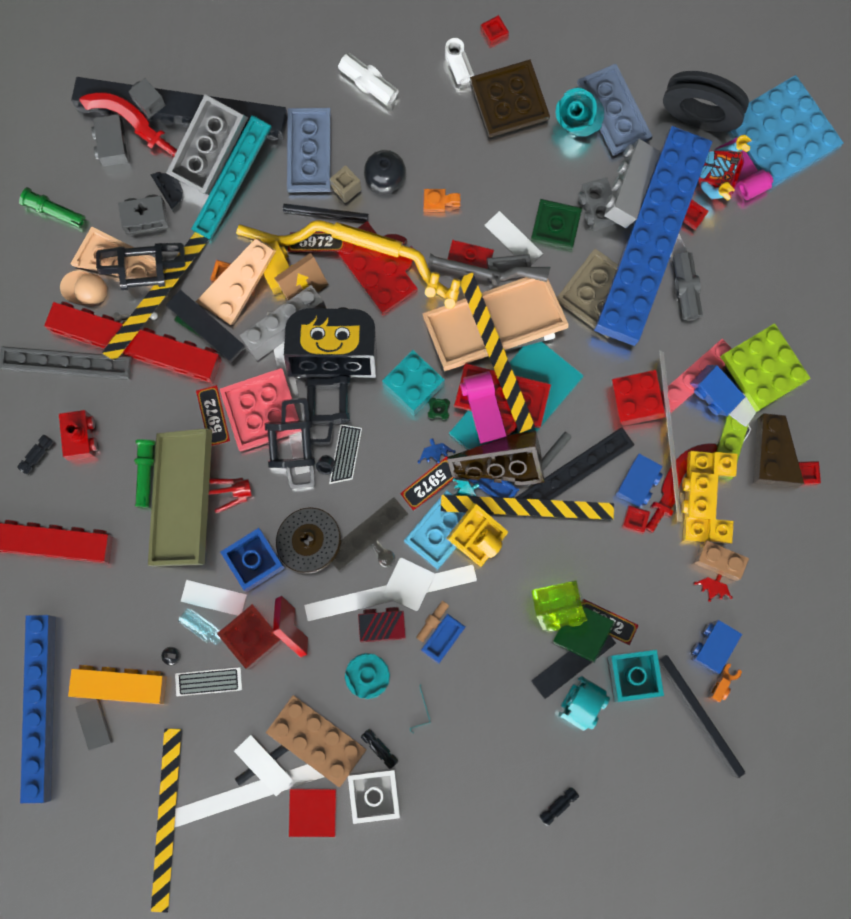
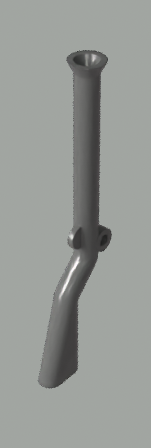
M430 253L428 265H437L492 279V284L499 286L500 281L508 280L516 275L547 282L551 268L513 267L504 272H498L496 267L486 269L436 257L432 253Z

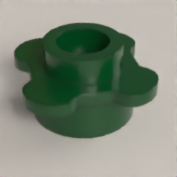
M431 398L428 402L430 405L428 417L430 419L441 418L442 420H447L449 418L448 407L450 406V401L446 398Z

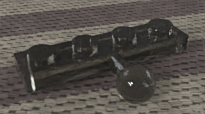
M395 497L341 540L339 552L332 561L339 572L370 546L378 554V562L381 566L390 567L395 563L396 557L394 552L384 549L378 541L408 516L406 510Z

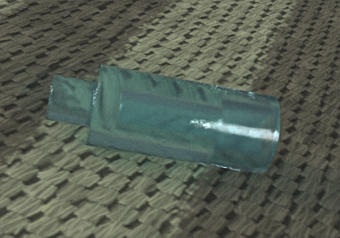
M189 609L185 610L178 620L180 624L206 643L211 641L217 645L221 640V637L216 634L217 630Z

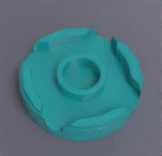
M364 653L357 655L349 662L345 672V681L348 689L359 698L371 699L378 697L386 690L390 680L388 665L375 654Z

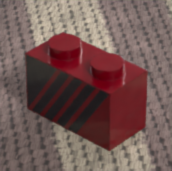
M399 607L385 608L386 612L377 613L376 609L363 610V614H358L360 642L406 639L404 611H399Z

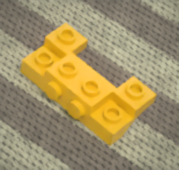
M688 452L687 476L684 477L682 485L683 491H685V500H682L681 512L684 513L682 541H710L712 543L732 544L734 521L716 519L718 476H736L738 454Z

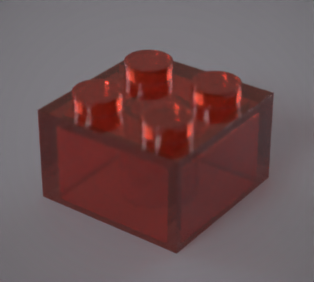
M251 604L217 633L243 667L248 670L283 642L273 633V626L254 604Z

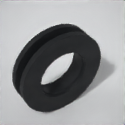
M683 71L670 78L663 97V104L672 116L685 124L707 131L727 132L735 130L742 125L749 105V99L738 85L726 78L702 71ZM694 98L707 100L718 106L705 104Z

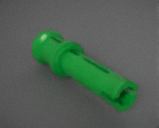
M26 187L20 195L19 204L30 206L36 209L38 213H48L78 228H81L85 222V215L50 201L48 196L44 194L41 196L32 192V189Z
M138 439L135 440V444H137V458L134 459L135 465H137L135 507H149L151 466L155 463V460L152 459L153 445L156 444V441Z

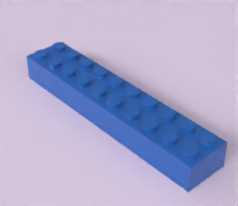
M671 126L594 331L633 346L639 342L713 141Z

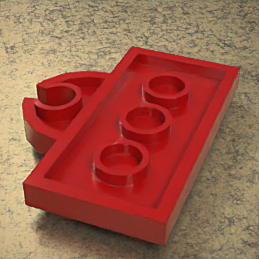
M368 221L358 227V229L377 234ZM398 234L385 235V237L403 242V245L408 242L405 237ZM348 242L344 243V251H336L382 315L418 291L416 285L407 275V271L414 262L412 259L400 255L397 258Z
M465 363L460 383L464 382V377L490 371L506 437L510 436L516 430L517 425L495 371ZM515 376L536 428H540L551 384ZM459 385L454 407L471 411L467 395L463 396Z

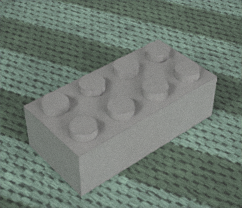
M205 94L166 173L203 194L210 195L248 117Z

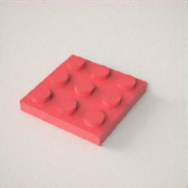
M282 368L219 389L239 451L242 452L268 443V434L264 423L281 422L282 401L293 399ZM288 404L286 406L285 422L299 421L295 404ZM301 429L276 431L277 439L301 432Z

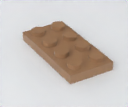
M294 695L266 731V734L339 788L367 750Z

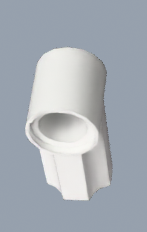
M459 38L449 39L445 46V59L449 62L457 84L467 83L470 81V77L474 76V73L464 51V43ZM455 48L459 50V53L453 54L450 50Z

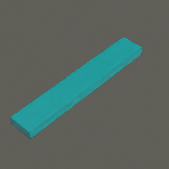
M253 115L251 116L191 230L212 240L272 128L270 124Z

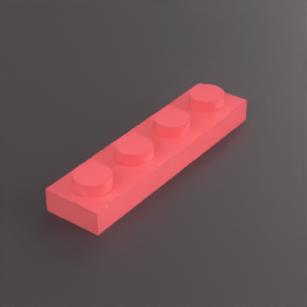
M723 339L716 343L668 386L671 413L694 393L695 389L690 383L707 365H717L720 369L725 366L720 356L732 348ZM663 390L661 393H662L663 403H664V405H665L664 390Z

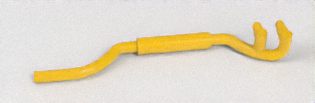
M322 220L312 221L301 230L289 235H274L241 224L238 225L237 235L253 240L260 239L266 244L277 241L279 246L293 245L307 239L316 231H322L331 234L332 238L397 258L400 255L412 259L427 284L425 290L427 297H434L437 293L446 299L445 307L448 309L454 308L458 301L460 279L454 278L451 287L447 288L439 282V273H432L423 254L414 248L404 246L401 241L339 222L333 224Z

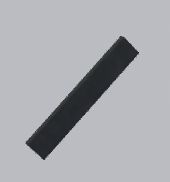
M621 427L545 477L544 483L533 485L515 498L553 500L632 448L635 444L623 427Z
M663 655L658 658L659 665L732 775L736 778L743 776L745 770L669 656Z

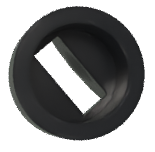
M329 455L321 456L316 464V469L326 475L331 474L335 467V461Z
M167 647L163 650L161 658L165 664L175 665L179 662L181 654L177 648ZM165 654H176L175 659L165 658Z

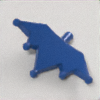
M432 438L430 439L431 446L424 448L418 463H421V460L424 458L429 462L430 457L437 460V463H440L441 454H444L446 457L448 456L447 451L456 453V451L444 443L435 445Z

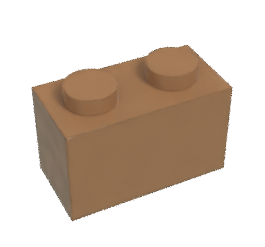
M705 541L700 546L694 564L730 580L738 581L743 576L749 558L710 541Z

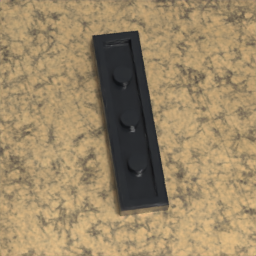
M181 289L166 304L169 310L230 363L245 348L242 342Z
M610 634L597 658L616 644ZM568 651L532 679L531 682L542 697L546 699L592 662Z

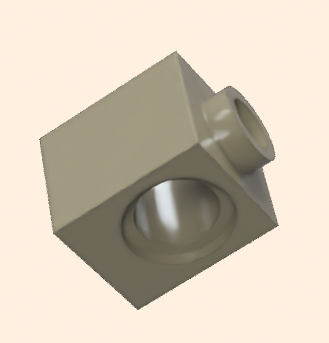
M346 165L330 178L332 190L345 203L361 191L360 180Z

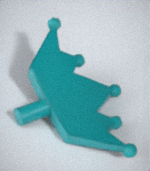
M452 479L458 483L454 487L460 488L454 494L455 496L477 497L474 489L480 487L478 483L471 486L468 480Z

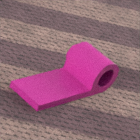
M738 137L715 148V150L735 143ZM742 150L745 163L736 187L745 200H750L771 189L773 177L768 171L766 172L763 169L758 171L747 152Z
M490 371L464 377V382L460 383L463 396L467 395L480 444L506 437Z

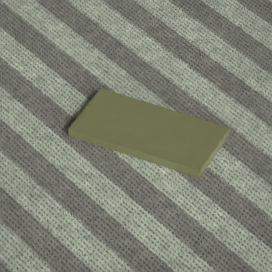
M204 428L156 433L148 566L205 565L212 445L211 429Z

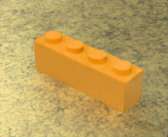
M79 665V669H71L68 697L164 704L167 676H160L161 671L147 670V675L138 674V669L124 668V673L115 672L116 668L102 667L101 671H93V666Z

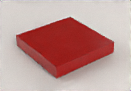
M290 789L289 837H336V789Z

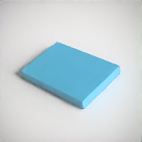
M446 490L443 495H453V494H451L448 490ZM441 497L404 539L406 544L437 570L457 548L446 537L465 515L463 512L440 511Z

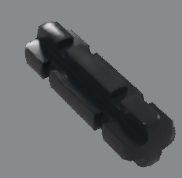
M42 435L38 440V445L35 443L24 457L26 458L25 461L22 460L17 468L24 474H29L33 469L31 466L33 464L36 465L45 454V449H49L53 444L51 438Z
M368 729L361 735L362 740L370 745L369 747L381 760L385 761L384 764L389 769L398 763V759L389 753L390 750L379 738L376 739L372 730Z
M570 787L564 792V796L561 795L549 807L548 811L545 810L540 815V819L546 826H549L555 817L558 818L570 806L571 802L579 798V794L574 788Z

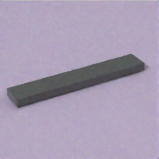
M1 346L0 369L130 379L133 358L130 356H119L116 361H113L104 354Z

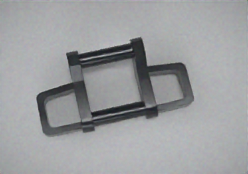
M155 243V246L135 248L121 246L96 252L98 274H119L121 291L128 290L131 287L153 285L166 287L164 270L181 268L186 265L183 243ZM163 252H180L181 257L175 260L163 261ZM155 255L157 276L127 279L126 257ZM118 256V265L101 266L103 258Z
M339 376L336 378L330 377V379H311V377H307L305 380L309 420H312V425H329L327 438L311 439V445H329L332 441L334 425L350 421V413H348L350 377ZM339 388V413L315 415L316 389Z
M306 398L285 399L282 401L281 422L264 423L268 434L270 456L268 467L286 468L289 486L292 489L313 487L315 485L313 467L315 465V458L312 457L310 435L312 420H309L308 401ZM302 403L304 405L305 420L285 422L286 406L288 404ZM301 429L304 458L279 459L276 431ZM309 466L310 481L294 483L290 468Z

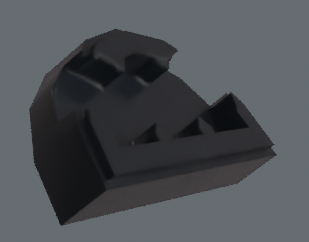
M156 172L150 174L172 211L177 209L183 200V189L180 181L167 173Z

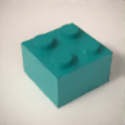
M412 350L382 380V385L415 416L445 386V379Z
M657 650L608 656L615 702L664 696Z

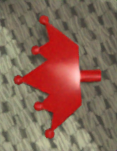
M718 574L716 580L707 577L694 582L695 585H703L702 592L708 589V602H711V599L718 594L720 599L724 595L733 599L727 584L720 582L722 577L720 574Z

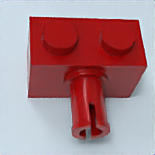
M86 410L60 413L59 423L63 457L68 461L95 457L94 451L97 450V441L92 433V429H95L94 417Z

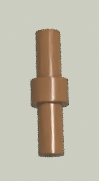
M441 601L433 614L428 615L425 620L426 624L416 636L418 640L424 642L432 629L437 628L440 618L449 607L447 603Z

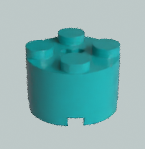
M583 88L570 89L564 93V96L556 105V119L570 133L584 137L601 129L604 120V107L600 99Z
M581 676L577 679L581 681L578 686L573 684L561 705L564 708V712L559 711V716L583 731L587 728L592 730L599 720L597 717L601 709L606 708L610 697L607 696L606 690Z

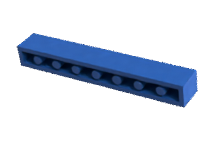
M27 615L25 620L20 803H45L51 801L56 617L50 615Z

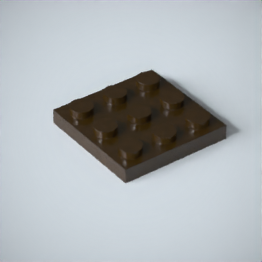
M531 59L470 77V83L489 138L550 120V114Z

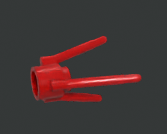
M243 477L237 479H209V483L231 484V487L209 490V495L233 492V497H238L216 508L215 513L228 509L238 503L246 502L247 497L252 496L249 479L243 480Z

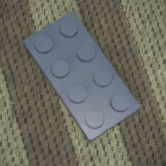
M617 64L578 79V87L591 92L603 104L604 120L600 131L613 156L624 152L629 144L633 145L638 139L644 142L652 140L653 136Z
M288 108L287 191L331 192L330 108Z

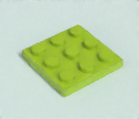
M775 323L720 356L756 412L811 379Z

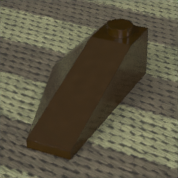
M536 431L513 434L447 457L451 475L455 478L471 480L486 478L494 479V482L501 483L503 480L515 482V485L522 486L544 483L541 449Z

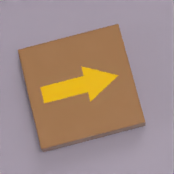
M311 253L274 278L287 301L310 285H312L316 292L329 285Z

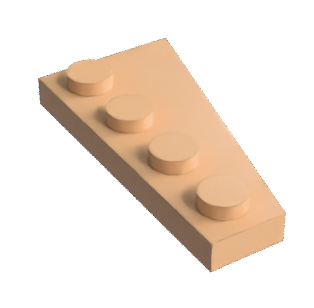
M91 227L74 256L71 265L97 271L96 252L98 250L121 246L125 248L134 247ZM150 255L126 257L127 278L157 276L155 257ZM118 256L103 258L101 266L118 265Z
M255 239L196 300V303L228 324L234 325L276 250L260 239Z

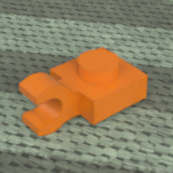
M424 189V212H445V206L460 207L461 205L460 193L446 195V189Z
M727 663L723 667L722 674L717 679L708 698L714 702L725 700L731 691V688H729L730 681L738 679L742 674L740 669L732 676L729 674L731 664Z

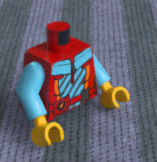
M740 135L735 143L709 151L698 180L701 189L709 198H725L726 200L732 198L745 163L743 152L741 151L748 152L750 150V146L747 143L751 142V139L748 136Z

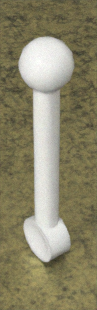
M116 312L112 317L116 322H119L122 319H128L131 314L121 315ZM153 312L149 318L156 320L158 318L157 312Z

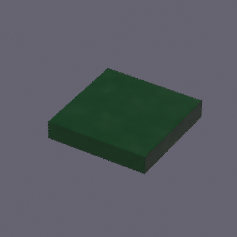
M540 199L531 241L573 250L582 208Z
M573 602L553 643L595 663L615 622Z

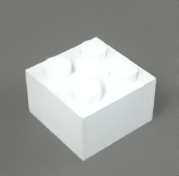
M395 769L348 775L353 824L400 818Z

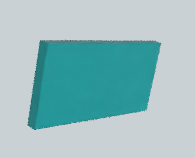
M543 342L523 346L509 362L515 376L551 384L541 427L584 377L583 374ZM467 411L449 432V435L467 450L493 442L489 441L480 444L471 411ZM517 427L511 435L520 433ZM534 427V428H532V429L526 430V431L521 432V433L532 432V431L538 432V430H539L540 428Z

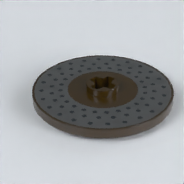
M302 508L291 513L282 522L276 535V550L280 560L289 569L303 574L315 573L326 568L335 559L341 546V531L338 523L329 513L319 508ZM308 536L313 539L309 541V545L304 542V540L308 539Z

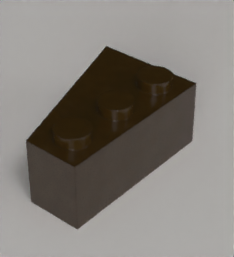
M763 413L757 418L753 483L793 488H798L804 484L786 415Z

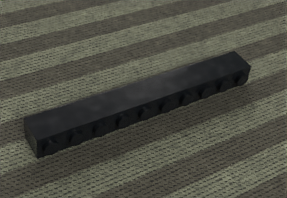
M76 77L71 101L76 109L83 113L92 111L104 116L117 115V112L106 108L86 110L79 100L80 97L91 93H110L125 99L135 106L146 117L148 122L153 120L160 121L165 125L181 124L188 128L204 95L155 88L162 96L166 106L151 118H148L132 100L128 92L133 85ZM210 96L248 117L241 133H243L253 115L272 126L266 139L273 141L277 139L284 140L288 119L286 107Z

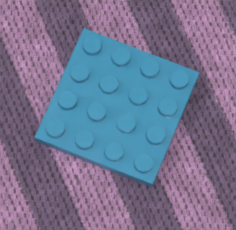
M797 75L749 102L742 125L731 131L735 137L746 135L751 139V142L747 143L750 146L747 154L758 171L763 169L772 175V187L838 149L844 143Z

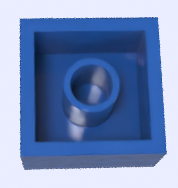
M260 528L220 551L242 589L246 592H249L285 569Z

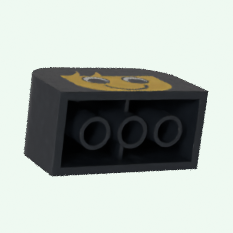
M324 307L306 308L293 313L287 320L285 327L283 355L288 377L348 376L376 378L377 345L375 323L372 317L365 311L345 307L338 309H326Z

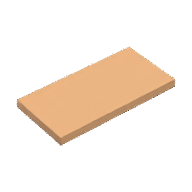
M525 277L481 293L504 350L568 328V322L549 280L543 282ZM466 298L457 301L452 309L442 306L422 313L444 372L489 356Z

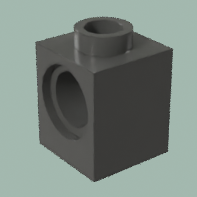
M146 78L141 82H136L131 90L128 91L132 100L148 118H151L166 106L162 96Z

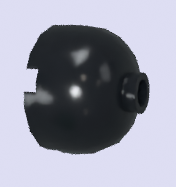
M380 150L368 157L364 166V178L369 188L378 194L388 195L403 186L406 180V167L403 159L397 153L391 150Z

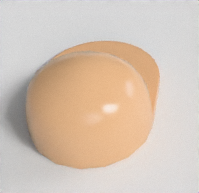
M72 271L66 274L60 283L62 296L69 302L79 305L97 306L107 296L108 289L106 283L96 274Z

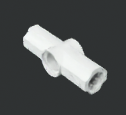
M351 53L345 54L338 65L339 70L353 79L360 90L366 94L371 93L387 106L394 102L399 90L382 78L381 73L374 66L365 65Z

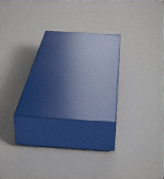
M447 613L421 651L437 663H440L466 626Z

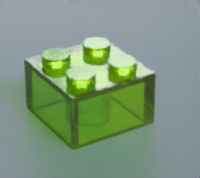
M577 580L531 590L536 617L543 630L556 631L561 626H579L584 621H588Z

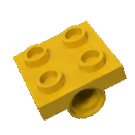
M473 503L446 539L478 566L482 567L488 558L495 556L500 551L503 545L502 540L508 531L482 508Z

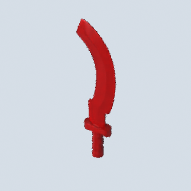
M91 93L79 98L86 110L106 108L117 112L135 128L134 132L149 142L148 147L152 149L157 144L170 155L175 156L178 149L170 145L163 138H160L162 134L165 135V132L161 129L156 132L150 128L146 117L125 99L110 93Z
M717 444L697 445L688 449L676 459L678 487H680L682 479L687 472L688 452L714 453L717 450ZM672 466L663 483V497L659 503L653 502L651 505L652 509L656 508L657 510L646 526V529L650 532L655 531L664 514L672 516L674 512L671 509L676 502Z

